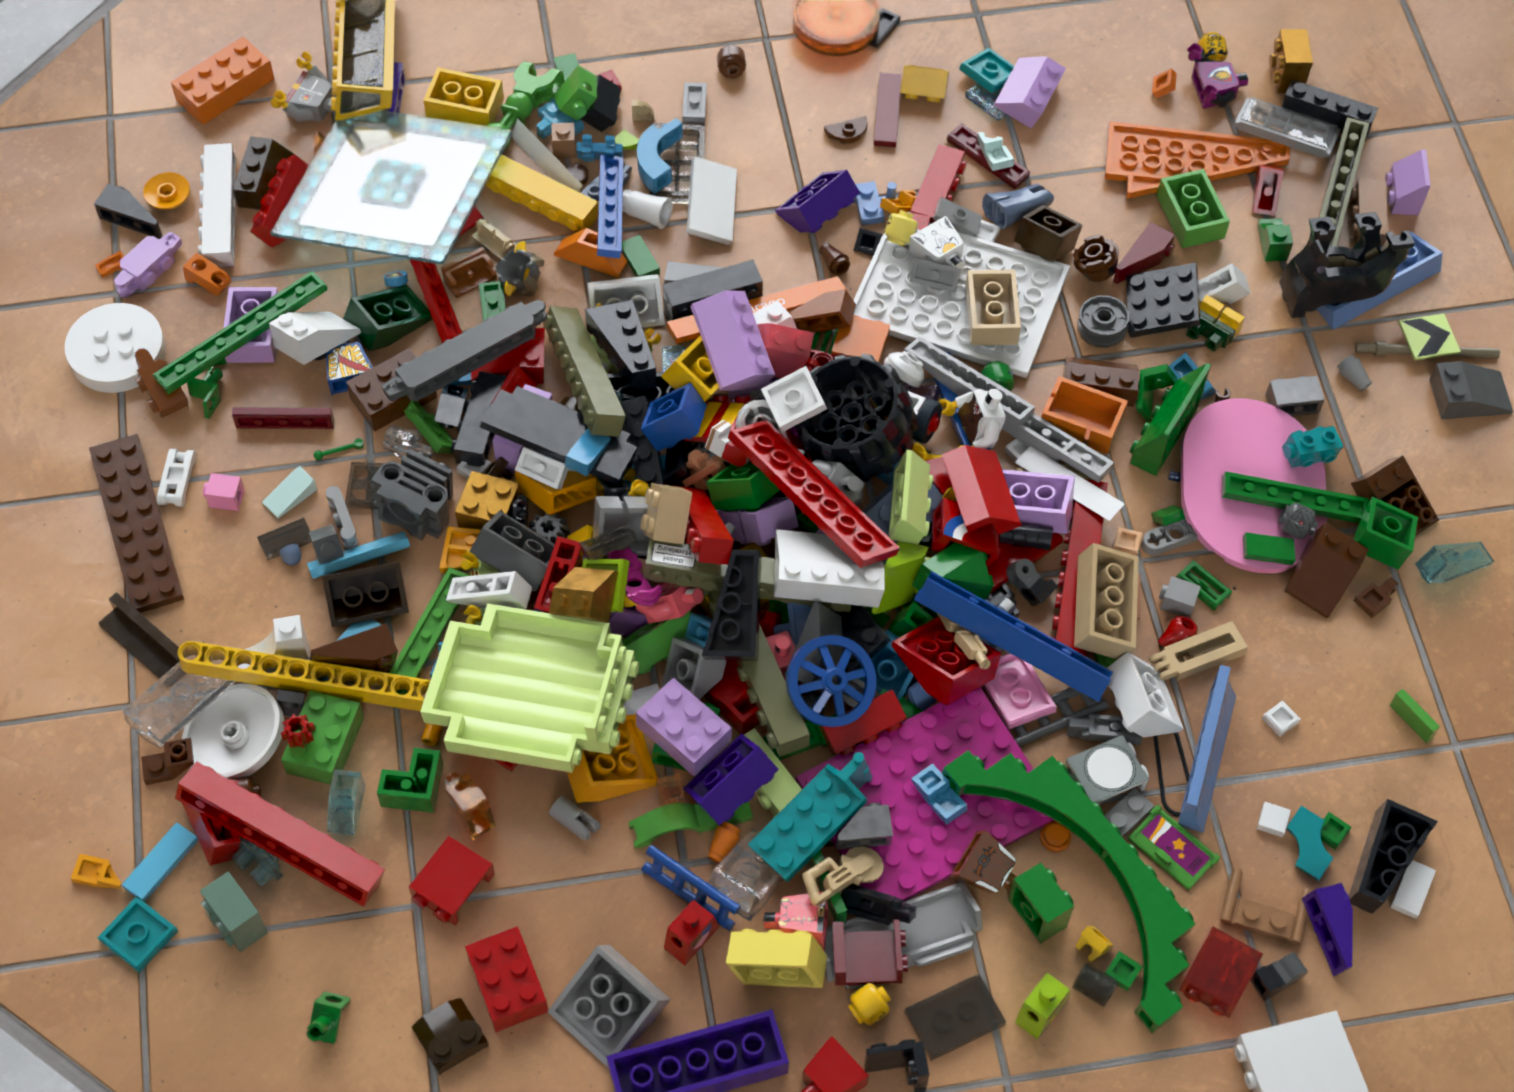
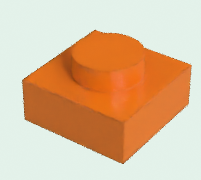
M1172 68L1153 77L1152 94L1156 98L1175 90L1177 73Z

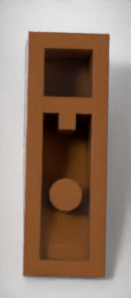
M844 289L823 293L788 313L792 316L797 329L814 333L850 327L856 304L847 290Z

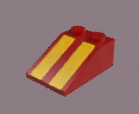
M728 394L713 395L712 399L705 402L707 407L699 433L691 439L685 438L684 441L707 442L711 428L722 420L731 424L730 430L736 429L738 412L745 404L754 399H750V395H737L735 398H728Z

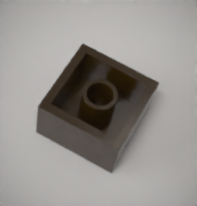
M1042 205L1021 218L1014 242L1020 244L1027 251L1039 254L1042 259L1054 262L1074 250L1083 225Z

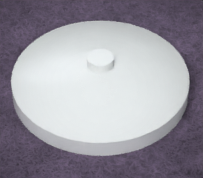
M246 683L230 685L214 692L197 706L185 725L182 739H192L194 764L199 762L204 766H209L216 773L227 779L249 776L259 770L276 751L282 738L281 732L284 731L282 724L284 721L283 711L278 701L260 686Z

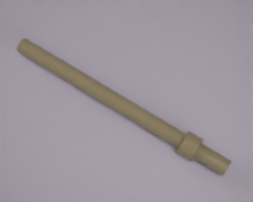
M1375 341L1374 344H1355V352L1373 353L1375 356H1385L1386 354L1412 355L1408 345L1386 344L1383 341ZM1459 347L1461 351L1459 354L1446 355L1499 358L1500 349Z

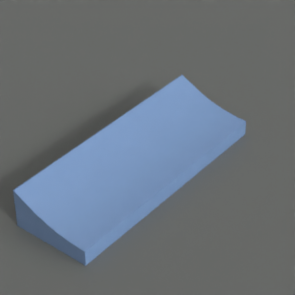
M1410 231L1415 244L1413 248L1409 249L1406 260L1397 267L1395 276L1384 292L1364 300L1323 305L1316 310L1326 320L1331 329L1334 330L1440 272L1443 253Z
M1220 665L1210 690L1178 820L1182 827L1204 833L1236 700V695L1229 680L1231 668Z

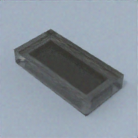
M304 517L257 537L267 561L280 556L279 551L287 545L298 544L301 547L311 543L308 533L310 529Z

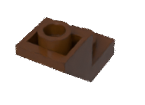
M185 738L164 742V753L141 757L145 785L173 780L194 764L192 739Z

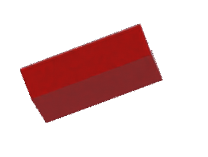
M964 445L942 454L968 532L993 523L997 534L1000 535L1022 526L996 451Z

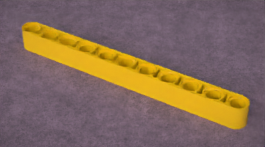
M195 641L184 642L178 649L180 667L189 674L309 693L311 690L342 699L421 711L425 699L422 696L427 693L431 681ZM189 655L197 656L193 660L185 659ZM216 659L223 660L221 664L211 663ZM241 664L250 665L246 669H241L238 667ZM268 668L276 669V671L273 673L265 672V670ZM295 672L303 674L301 677L291 676ZM322 676L329 678L325 682L318 681L317 679ZM346 681H354L356 683L353 686L344 685ZM373 685H379L382 687L380 690L370 689V687ZM400 689L408 691L405 695H400L396 692Z

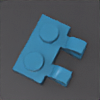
M583 134V142H577L576 152L578 159L586 162L600 159V155L624 156L623 145L615 143V136L605 135L606 143H593L592 135Z

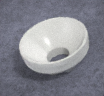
M903 351L890 353L885 358L884 363L890 364L895 368L901 380L914 387H919L924 380L923 363L915 355Z

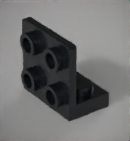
M906 1039L900 1041L898 1045L887 1046L886 1043H878L872 1045L870 1049H866L864 1061L866 1073L908 1067L906 1068L908 1085H913L914 1092H926L930 1074L923 1041L916 1042L914 1039Z

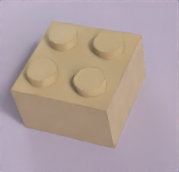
M651 483V489H647L645 494V504H648L647 513L643 514L641 519V530H644L643 534L655 541L684 545L692 492L681 487Z

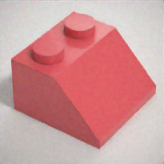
M773 323L757 324L773 367L775 378L781 379L804 367L810 357L813 332Z

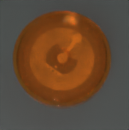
M877 0L794 1L792 14L793 31L804 46L819 54L846 56L857 53L868 47L872 43L873 38H876L878 34L880 7Z

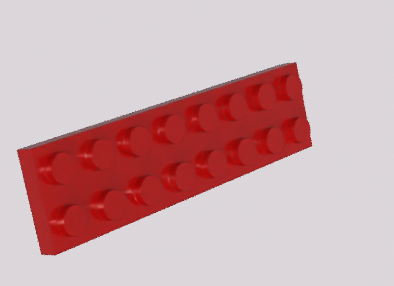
M768 420L730 430L728 439L737 449L757 466L786 497L807 515L860 568L897 556L900 547Z

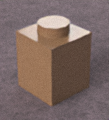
M574 122L551 123L553 155L557 159L576 158Z

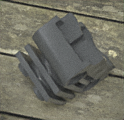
M411 449L406 451V457L403 456L401 458V464L387 462L378 469L371 479V483L375 486L376 498L373 506L379 509L378 518L388 524L402 527L411 536L421 541L426 534L438 539L449 522L448 499L451 500L453 497L452 470L443 463H437L429 459L424 453L415 452Z

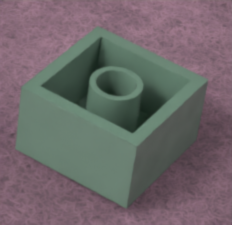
M229 871L200 890L204 899L200 904L214 927L217 926L229 947L235 945L238 951L242 952L268 934L259 912Z

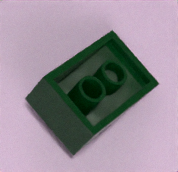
M408 285L353 297L350 299L343 317L344 320L361 330V333L357 336L370 351L390 346L433 320L430 310Z

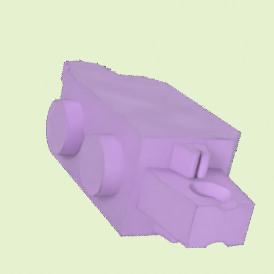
M169 232L160 239L148 236L120 260L122 271L114 279V284L118 289L117 292L120 297L126 298L137 289L143 292L165 270H168L175 262L174 253L182 245L181 238L172 232Z

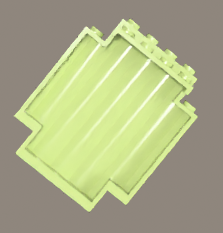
M487 604L481 626L450 621L420 712L424 723L448 727L444 738L448 752L573 773L575 765H580L582 750L611 754L613 747H618L620 731L617 730L620 723L624 724L627 709L624 705L626 700H631L633 685L630 683L632 678L638 675L639 662L635 659L634 651L627 650L623 646L621 635L611 634L610 623Z

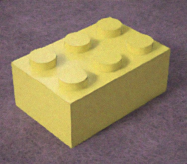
M743 929L741 932L731 931L726 964L743 985L823 988L827 955L811 933L802 930L795 931V933H784L779 930H769L766 933L757 932L752 929Z

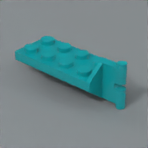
M855 753L853 759L841 771L827 764L748 843L750 849L787 883L868 802L867 798L859 790L866 782H870L873 778L863 753Z

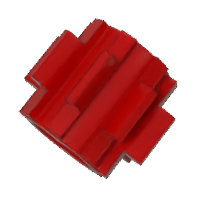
M292 714V718L282 722L284 731L281 732L283 740H288L290 748L301 746L303 749L307 743L314 741L312 732L316 729L314 723H309L307 715L295 716Z

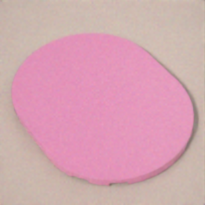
M1234 398L1218 401L1202 409L1192 419L1185 430L1181 442V503L1188 524H1191L1193 530L1198 535L1197 539L1209 551H1213L1224 558V562L1250 572L1264 574L1279 573L1297 565L1311 535L1308 534L1304 539H1297L1281 531V524L1278 523V519L1283 509L1222 498V475L1227 471L1326 490L1324 462H1318L1309 467L1298 466L1291 468L1288 459L1283 454L1282 446L1291 433L1298 430L1302 432L1307 430L1295 418L1271 404L1253 399ZM1316 515L1315 521L1318 522L1316 530L1327 522V517ZM1247 532L1294 539L1296 561L1293 565L1244 559L1243 535Z

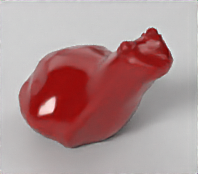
M1176 616L1170 621L1169 626L1159 638L1158 643L1164 648L1197 634V625L1190 617Z

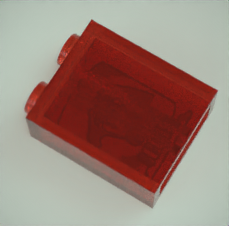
M1212 927L1184 978L1179 991L1183 992L1189 1000L1201 1002L1208 1006L1214 1014L1230 1018L1263 953Z

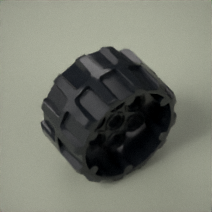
M862 353L861 357H845L842 354L835 356V360L821 367L816 366L810 371L827 410L794 427L812 461L838 462L860 480L868 482L872 477L884 472L886 475L892 472L906 450L913 449L911 441L913 432L918 430L919 419L912 406L913 401L895 368L887 363L883 366L876 362L873 355ZM826 440L828 443L833 445L825 444L822 441Z

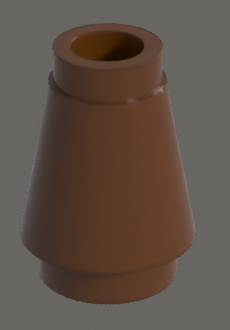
M825 243L820 247L819 253L831 273L842 275L847 272L850 262L846 254L833 247L830 243Z

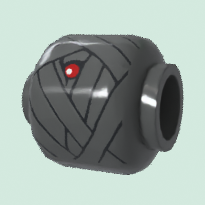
M1296 502L1290 506L1286 505L1278 519V523L1281 524V531L1297 539H1304L1308 534L1312 536L1318 526V522L1315 521V511Z

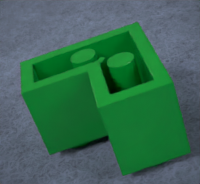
M414 748L409 772L382 769L377 789L380 806L434 813L444 765L441 751Z

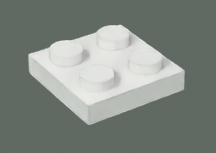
M806 366L761 389L781 432L827 410Z

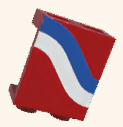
M943 498L932 513V550L941 552L950 541L986 553L988 558L985 561L987 568L993 561L998 559L1001 548L998 546L1000 535L997 534L993 523L968 532L958 503Z

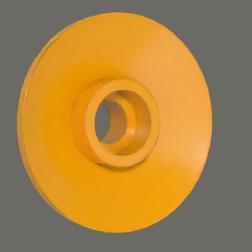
M164 172L153 176L147 181L143 189L145 201L153 208L161 210L180 206L187 200L190 194L188 180L175 172Z

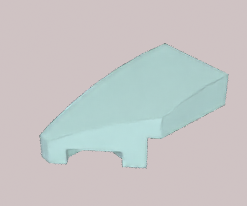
M977 133L978 142L992 171L1014 166V158L1007 147L1003 145L1002 137L997 136L991 139L985 137V133Z

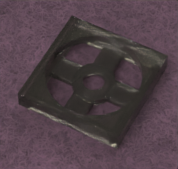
M351 462L345 499L347 508L379 510L373 505L376 500L375 488L371 489L368 485L384 463ZM370 471L369 476L365 479H357L361 474ZM353 489L365 490L367 492L366 500L356 499L353 495Z

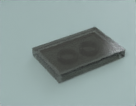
M976 974L909 1006L904 1011L919 1040L924 1042L925 1051L931 1061L1006 1024L1005 1018L980 974Z

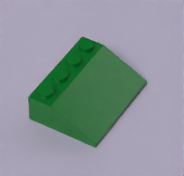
M1206 363L1176 380L1171 389L1167 388L1161 399L1163 401L1162 405H1156L1151 415V418H1153L1151 423H1145L1140 433L1142 436L1140 441L1135 440L1129 451L1132 454L1130 464L1155 476L1158 475L1199 407L1211 364Z

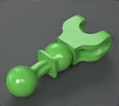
M522 62L514 72L516 82L513 88L514 93L508 96L505 104L501 105L503 118L499 123L488 124L482 132L484 146L495 152L506 149L511 140L509 130L516 123L517 118L525 124L524 120L531 115L533 108L537 109L543 102L554 99V94L565 82L563 71L550 69L546 74L537 76L534 63Z

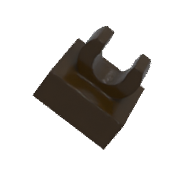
M502 457L492 462L484 473L499 478L503 476L507 480L513 477V474L505 469L508 462Z

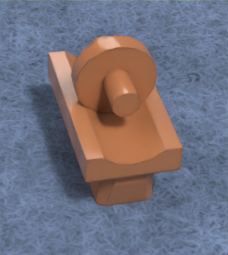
M696 449L688 454V462L686 463V466L691 469L690 476L683 479L682 483L685 487L693 484L696 488L706 491L708 489L707 481L710 479L708 475L711 474L714 477L725 469L726 465L723 463L725 460L718 455L709 458L707 452L702 453Z

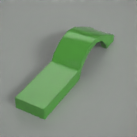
M749 802L742 804L735 811L733 817L726 822L735 825L752 821L753 815ZM690 803L665 805L629 822V828L635 829L637 840L634 841L635 849L649 846L656 838L669 832L690 829L702 833L715 830L716 826H719L698 804L693 805Z

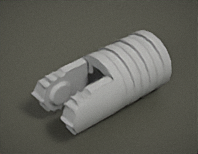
M565 796L558 798L549 811V815L584 841L591 837L590 831L595 833L601 828L600 823Z

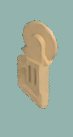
M865 846L854 847L846 855L841 856L840 867L830 857H827L804 872L802 877L810 901L817 907L852 883L859 885L860 882L871 883L878 880L883 873L884 865L882 858L871 848ZM829 871L830 873L826 875L823 882L825 892L820 894L815 879Z

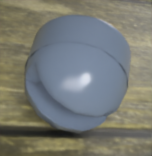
M298 544L287 545L279 551L282 560L288 565H296L301 559V550Z

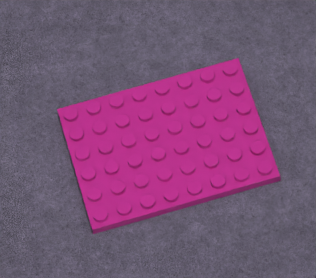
M980 687L948 706L938 703L901 722L902 727L890 733L886 730L878 734L879 738L866 745L862 742L855 746V751L845 756L839 754L796 776L795 780L803 789L827 764L841 771L853 759L855 753H863L873 776L870 782H866L859 789L868 801L863 807L870 803L889 805L893 838L891 845L867 847L877 852L882 858L884 869L878 880L871 883L860 882L859 886L902 899V902L951 877V873L977 831H987L1005 848L1039 830L1047 823L1055 821L1027 806L1005 799L962 794L959 797L967 804V811L946 825L913 784L911 778L929 765L933 764L942 773L946 765L968 750L973 756L976 755L982 760L985 770L1009 753L1015 759L1018 758L1024 763L1027 773L1033 770V767ZM849 821L831 838L835 847L839 833L844 829V827L849 823ZM850 849L838 850V852L842 856L846 855Z

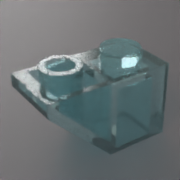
M334 769L328 800V832L355 835L365 790V783L361 772Z

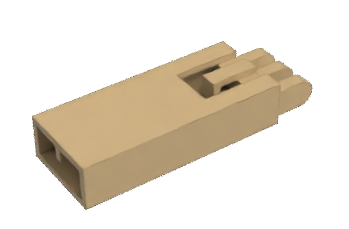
M1233 621L1168 645L1164 647L1163 651L1150 656L1149 660L1151 664L1157 663L1154 669L1157 672H1161L1159 674L1161 680L1174 677L1176 681L1244 656L1248 646ZM1186 653H1188L1191 657V659L1189 660L1186 658V656H1183L1181 660H1178L1176 658Z

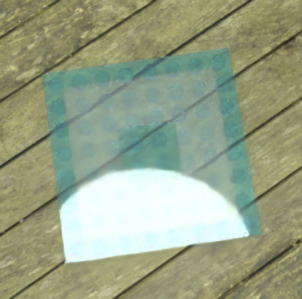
M345 105L341 114L362 110L359 109L362 107ZM382 110L341 121L336 120L270 232L271 236L444 265L512 135V130Z

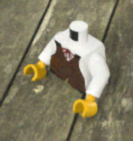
M977 389L956 397V401L953 402L946 399L939 401L942 407H946L941 413L945 416H952L956 408H959L957 413L970 446L987 449L995 446L1006 416L1000 404L1003 396L997 389H990L989 391Z

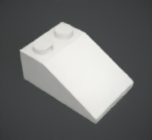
M288 312L269 323L274 347L303 365L361 333L358 327L332 312Z

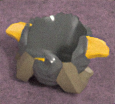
M525 241L519 242L515 250L508 251L505 257L497 262L498 265H496L495 271L498 273L500 283L505 285V294L509 297L515 290L519 292L520 296H533L538 288L536 282L541 273L539 267L544 266L545 260L536 256L535 253L527 252Z

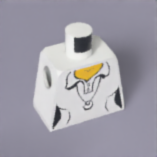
M946 216L910 236L909 252L915 257L961 269L964 266V261L961 259L964 247L963 240Z

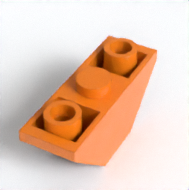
M587 228L563 238L554 251V256L616 278H619L628 262L622 253L620 258L597 256V232Z

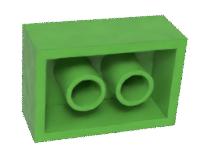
M1204 169L1161 178L1157 198L1181 248L1225 239L1230 220Z
M310 690L300 715H307L309 723H314L316 729L312 732L314 741L307 743L303 749L301 746L290 748L289 744H287L281 761L286 774L337 786L364 715L358 702Z

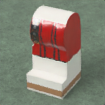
M722 420L711 428L705 448L729 463L742 467L750 460L728 439L731 424Z

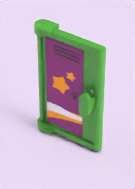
M1158 804L1128 837V840L1187 890H1190L1209 868L1212 869L1221 858L1164 812Z

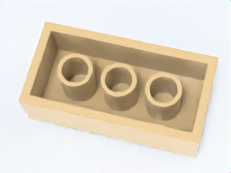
M1095 543L1078 555L1074 647L1114 659H1119L1125 653H1130L1136 649L1138 556Z

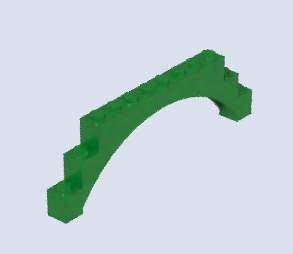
M969 750L943 768L942 774L949 780L950 787L958 796L962 794L983 795L1027 806L1069 829L1099 856L1117 880L1129 903L1141 941L1143 987L1140 1004L1134 1013L1152 1034L1175 1017L1183 1008L1178 994L1172 989L1169 990L1167 986L1186 971L1189 963L1183 951L1175 948L1173 945L1191 932L1196 924L1193 921V916L1189 910L1179 905L1175 900L1172 890L1167 886H1163L1157 879L1154 869L1149 865H1145L1139 858L1136 848L1131 844H1127L1122 838L1119 828L1104 817L1101 807L1087 797L1083 786L1070 777L1066 766L1051 756L1027 773L1024 763L1018 758L1015 759L1009 753L985 770L982 760L976 755L973 756Z

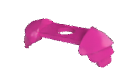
M629 547L616 548L608 553V559H625L629 561L627 583L631 581L641 583L638 587H631L626 584V596L632 602L641 606H653L661 596L662 586L652 587L646 579H643V575L640 572L642 562L638 561L637 555L632 553Z

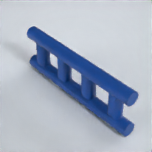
M651 845L647 849L646 854L654 859L653 864L646 862L641 871L687 903L693 900L715 917L719 925L729 932L733 929L736 922L731 920L728 915L729 912L736 915L741 905L655 846ZM663 866L676 874L674 880L662 872ZM685 881L698 889L696 895L684 887ZM707 896L720 905L719 910L706 902Z

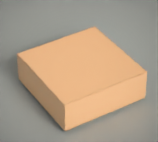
M1118 527L1113 549L1137 556L1142 532Z

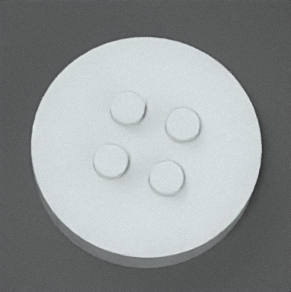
M127 303L107 304L90 310L73 324L65 340V355L74 376L83 385L100 392H123L138 387L135 380L138 378L137 369H139L135 358V352L138 348L147 349L154 361L158 359L164 360L166 355V342L156 318L142 307Z

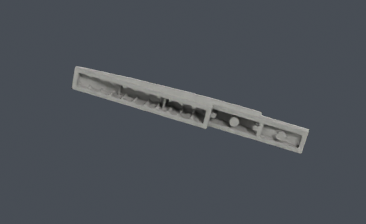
M920 336L904 349L905 352L912 353L923 363V369L959 396L977 389H983L984 391H989L990 389L999 390L1003 396L1000 404L1006 415L1002 429L1028 447H1033L1057 463L1061 460L1098 483L1113 470V461L1034 414L1035 406Z

